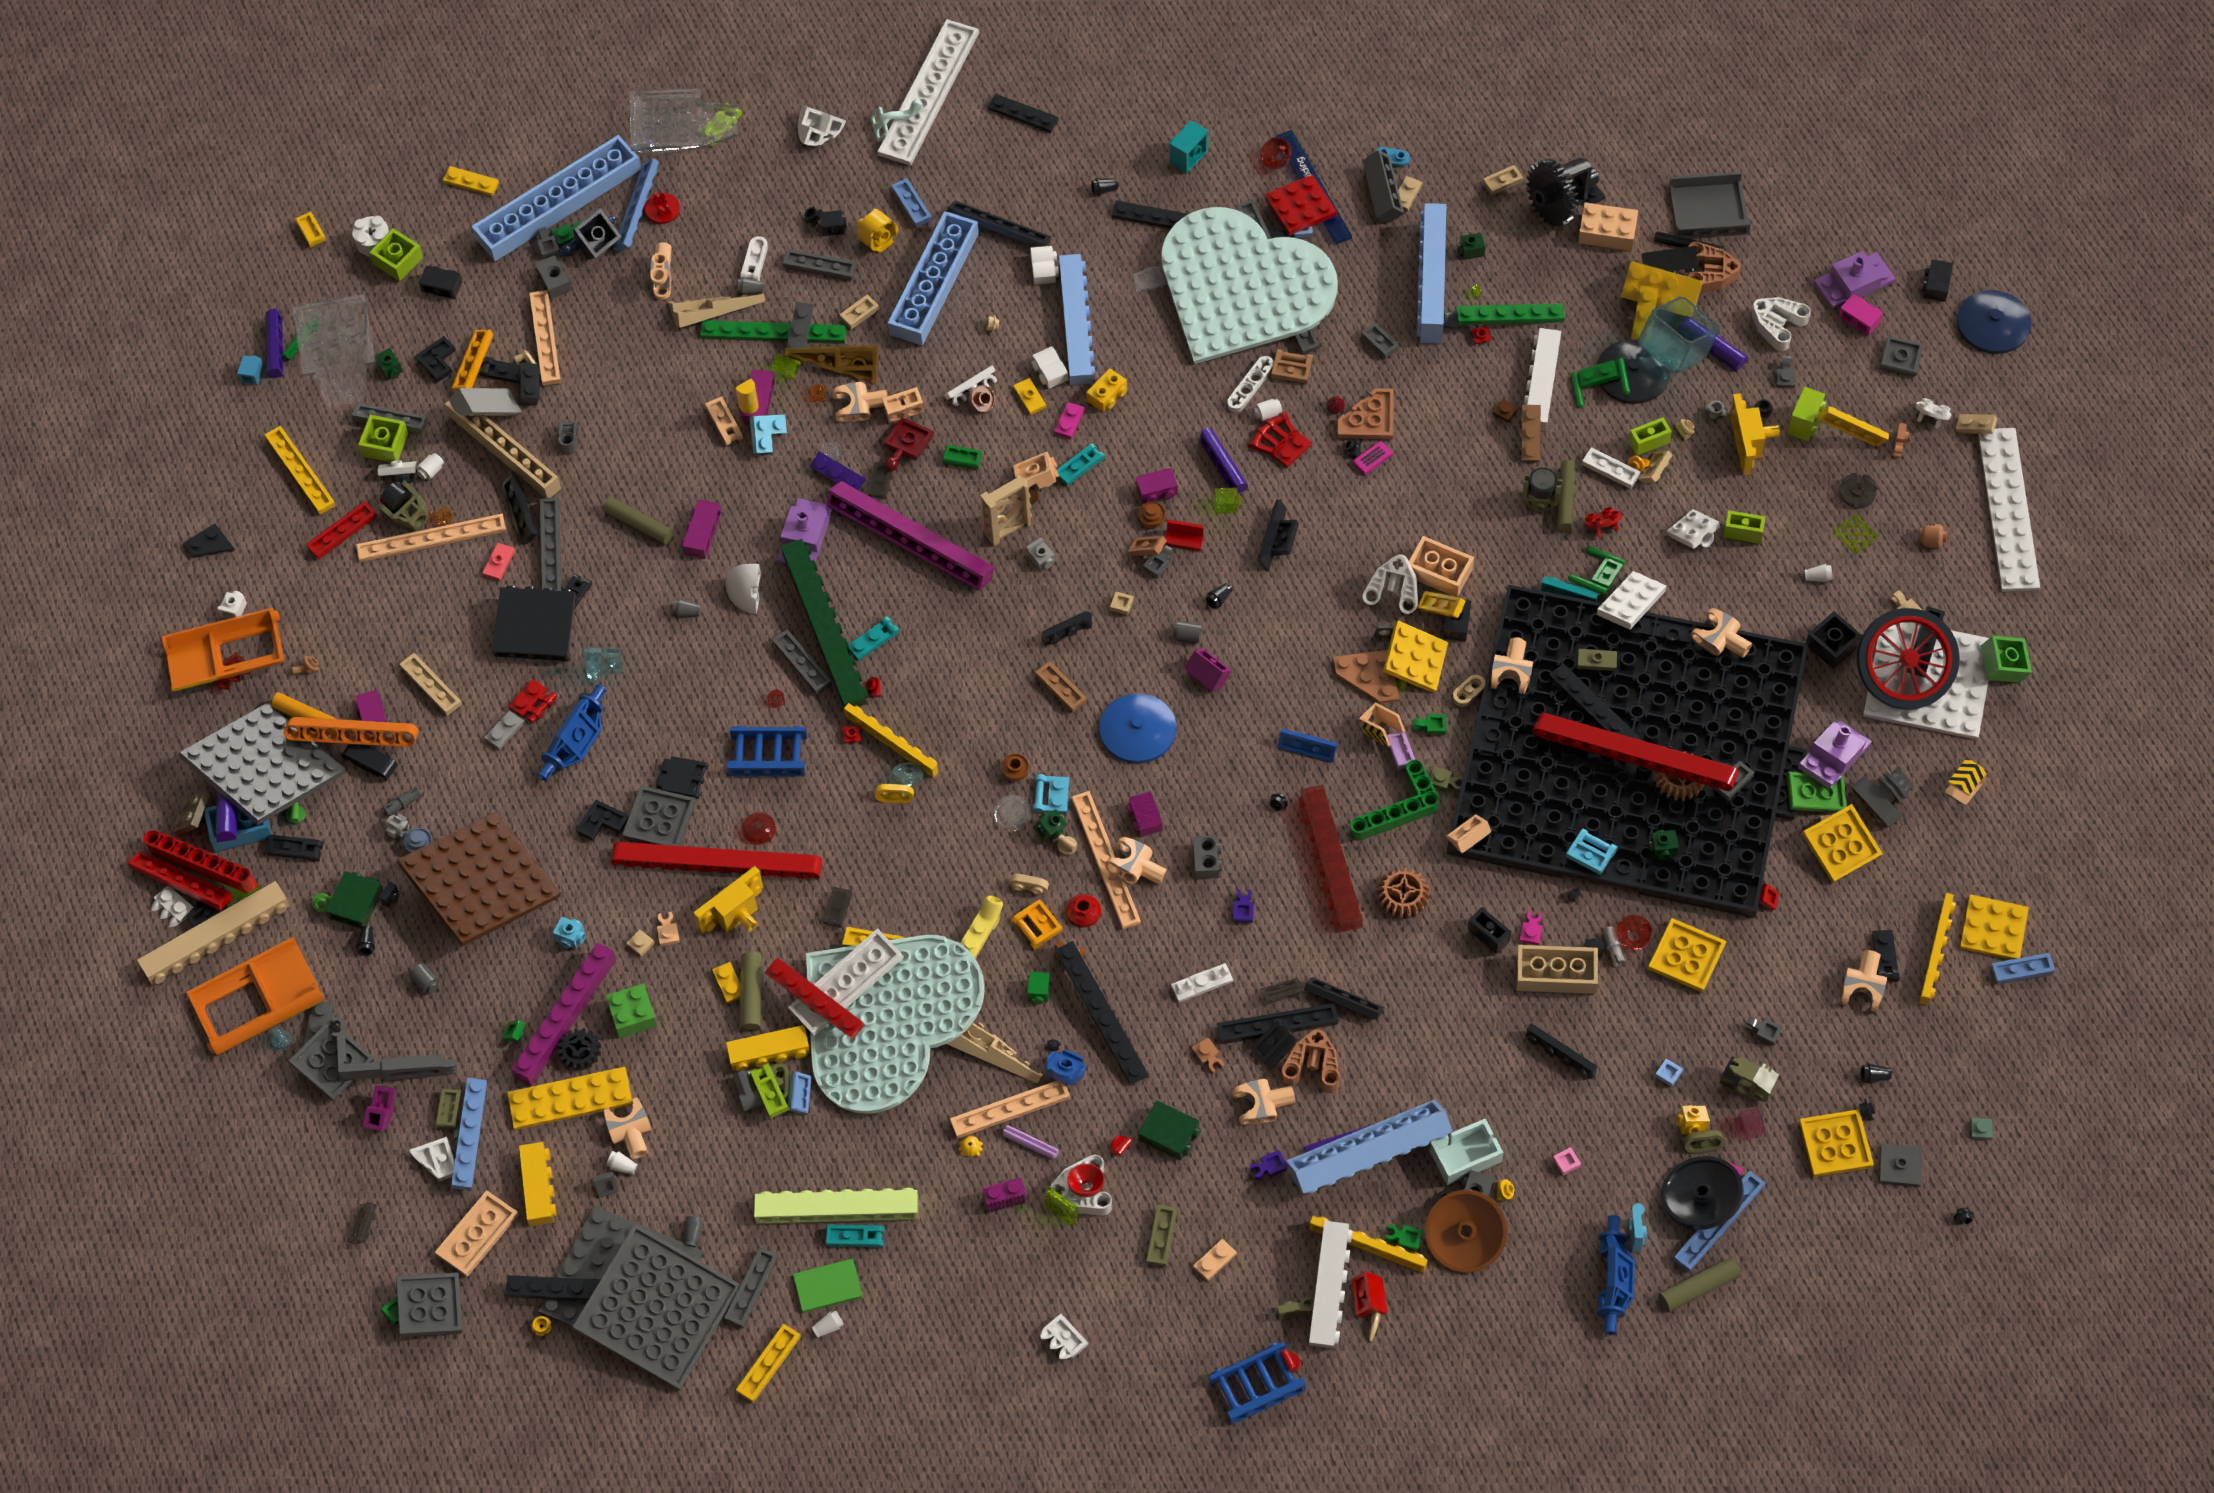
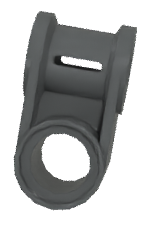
M578 420L568 423L558 422V440L561 452L565 455H572L577 450Z

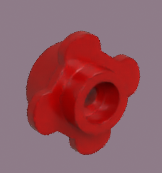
M1483 326L1479 329H1472L1471 334L1474 335V342L1476 344L1491 341V336L1488 333L1489 328Z
M859 725L854 727L844 726L842 728L844 732L843 742L855 743L861 741V727Z

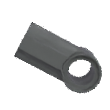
M750 1071L738 1072L734 1076V1080L740 1094L739 1099L744 1112L762 1107L763 1102L758 1089L755 1087Z

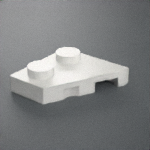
M447 1137L410 1149L411 1155L439 1181L453 1177L455 1161Z

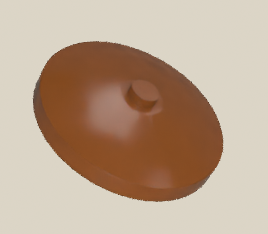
M1458 1190L1445 1195L1432 1207L1426 1220L1425 1235L1431 1253L1441 1264L1459 1272H1475L1488 1267L1501 1255L1506 1245L1508 1227L1502 1209L1491 1197L1475 1190Z

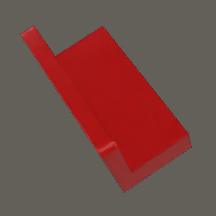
M1168 519L1165 536L1167 541L1164 546L1201 552L1204 539V525Z
M1365 1271L1351 1279L1356 1316L1363 1318L1373 1311L1382 1315L1388 1313L1382 1277Z

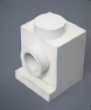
M238 591L227 592L221 606H218L220 616L226 619L241 616L247 604L245 597Z

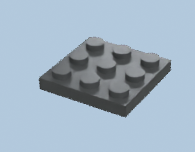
M641 785L624 829L623 839L644 844L681 846L696 804V798Z
M329 1020L289 1060L288 1064L333 1102L355 1079L339 1080L337 1040L332 1039L331 1034L333 1032L338 1033L341 1029L336 1024L333 1025L331 1020ZM345 1033L347 1064L372 1063L374 1057Z
M459 1273L396 1276L400 1337L462 1333Z

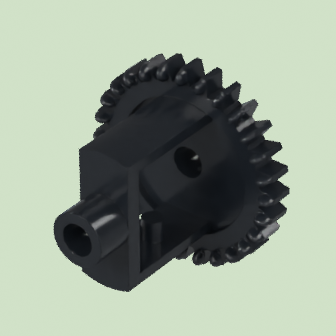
M1581 157L1563 165L1557 163L1556 160H1540L1534 163L1533 166H1530L1529 176L1526 177L1529 181L1526 185L1530 188L1527 190V193L1531 194L1528 198L1533 200L1531 206H1536L1535 212H1539V217H1544V222L1548 221V224L1554 227H1560L1571 222L1575 217L1574 215L1577 214L1578 205L1587 202L1589 187L1599 182V175L1596 169Z

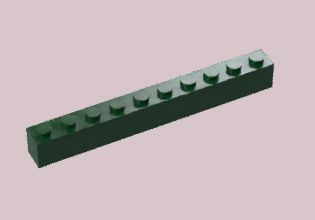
M803 539L782 545V555L843 707L845 708L848 703L854 707L866 705V698L869 697L866 687H862L860 684L862 678L859 670L855 671L854 669L856 663L853 655L848 654L849 645L846 638L842 639V627L834 619L837 616L834 608L828 604L830 598L827 591L824 592L822 586H824L823 580L815 572L818 569L815 560H811L809 557L811 555L809 545H805Z

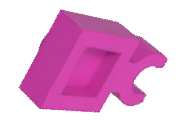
M1528 911L1527 921L1529 923L1523 922L1520 942L1539 946L1543 926L1537 924L1542 920V913L1539 912L1538 918L1534 919L1531 917V911Z

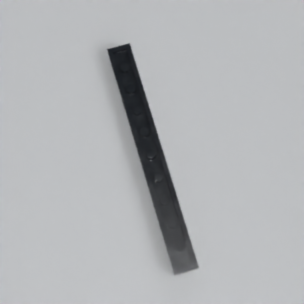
M1117 200L1112 212V218L1170 229L1188 215V213ZM1267 228L1271 239L1290 237L1285 231Z

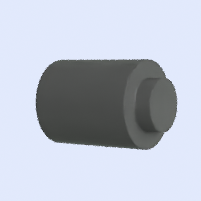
M1179 621L1178 625L1175 624L1173 635L1176 636V640L1199 643L1202 624Z
M424 963L418 964L411 970L409 977L425 994L433 993L438 989L439 979Z

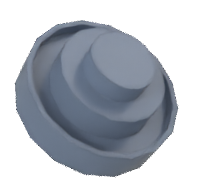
M423 828L410 830L404 838V846L408 853H412L433 842L429 831Z

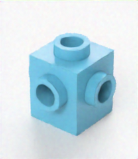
M562 916L553 931L555 941L565 948L572 947L577 949L578 945L583 943L586 936L580 921L576 919L570 920Z

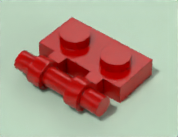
M532 679L508 707L523 718L530 713L531 715L527 720L533 724L543 716V712L548 707L554 704V700L558 696L553 691L548 696H545L548 689ZM538 701L542 702L537 708H534Z

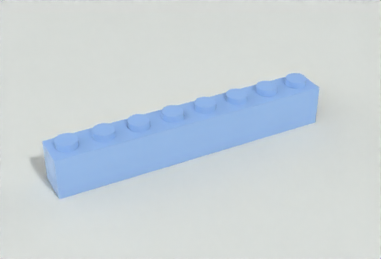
M1081 254L1060 255L1070 385L1092 384V377H1095V367L1091 366V362H1094L1093 351H1089V347L1093 346L1092 336H1088V332L1091 331V322L1087 321L1090 311L1089 306H1085V302L1088 301V291H1084V287H1087V278L1082 273L1086 272L1085 261H1081Z

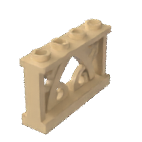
M1019 474L1015 476L1014 480L990 494L986 491L980 495L984 534L993 546L999 544L1001 538L1023 525H1031L1030 485ZM1006 504H1015L1006 516L999 515L1006 507Z

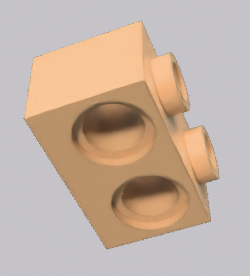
M917 387L882 398L883 408L889 423L898 421L902 417L908 418L924 412L923 402Z

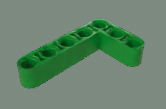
M1410 760L1406 765L1405 776L1415 796L1354 818L1350 823V836L1352 839L1357 841L1364 840L1436 813L1439 797L1421 761ZM1419 786H1424L1426 788L1420 789ZM1426 802H1432L1434 804L1428 805L1426 804ZM1413 808L1416 811H1409L1408 809ZM1391 815H1397L1398 817L1392 818ZM1377 821L1380 822V824L1376 825L1373 824V822ZM1356 828H1361V829H1363V830H1362V831H1356L1355 829H1356Z

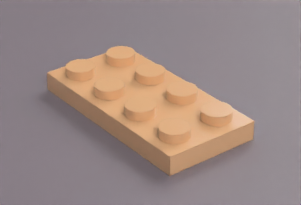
M486 1190L435 1251V1254L468 1277L519 1214Z

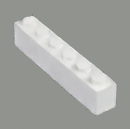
M1539 328V335L1534 337L1533 346L1537 347L1536 350H1532L1531 361H1534V365H1530L1529 376H1532V379L1527 381L1526 391H1529V396L1525 395L1524 405H1541V431H1546L1561 331Z
M1324 1221L1309 1346L1334 1349V1343L1339 1344L1340 1331H1336L1337 1323H1341L1343 1311H1339V1304L1344 1303L1345 1291H1342L1341 1288L1342 1282L1346 1283L1348 1272L1344 1270L1345 1262L1349 1263L1350 1250H1346L1347 1242L1352 1240L1353 1230H1349V1224Z

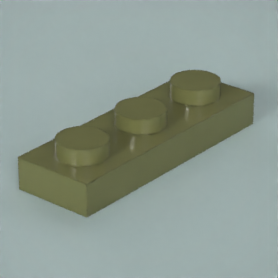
M1157 1205L1147 1264L1167 1267L1178 1208Z

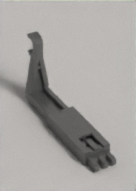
M340 1017L330 1019L333 1025L340 1024L341 1026L340 1032H333L331 1034V1038L337 1040L339 1080L383 1077V1081L436 1077L451 1075L457 1072V1061L455 1059L442 1060V1054L382 1058V1062L347 1064L344 1020Z

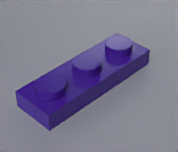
M818 451L810 465L811 468L834 482L839 483L842 481L857 490H860L866 478Z

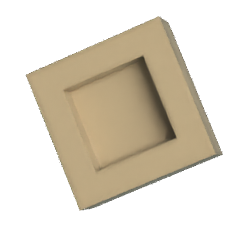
M1115 592L1110 605V611L1128 615L1134 601V596Z
M641 930L627 942V946L641 957L655 944L654 940Z

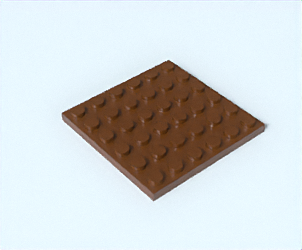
M497 812L397 860L398 866L461 947L561 896V892Z

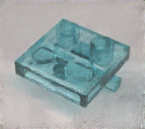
M595 647L582 648L584 666L592 684L599 682V673H624L625 666L620 649L612 647L607 649Z

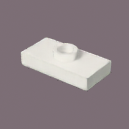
M401 460L392 461L391 464H380L378 475L415 473L417 462L402 463Z

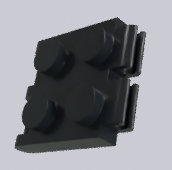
M671 756V759H664L661 773L663 774H659L656 786L663 791L699 799V790L701 784L704 783V773L708 769L709 764Z

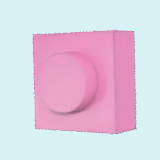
M1571 1147L1553 1156V1160L1562 1175L1581 1167V1163Z

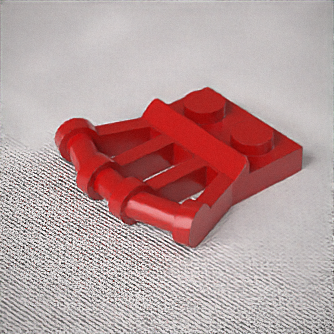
M1282 412L1280 416L1267 419L1262 427H1258L1253 440L1248 445L1249 448L1271 455L1288 468L1312 446V442L1299 433L1298 429H1294L1288 414ZM1284 422L1290 433H1285L1276 425ZM1271 429L1283 440L1278 442L1267 432ZM1261 438L1265 439L1274 448L1261 445Z

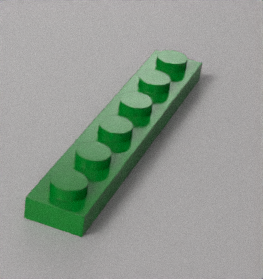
M1562 303L1456 306L1455 308L1457 325L1564 322L1565 320Z

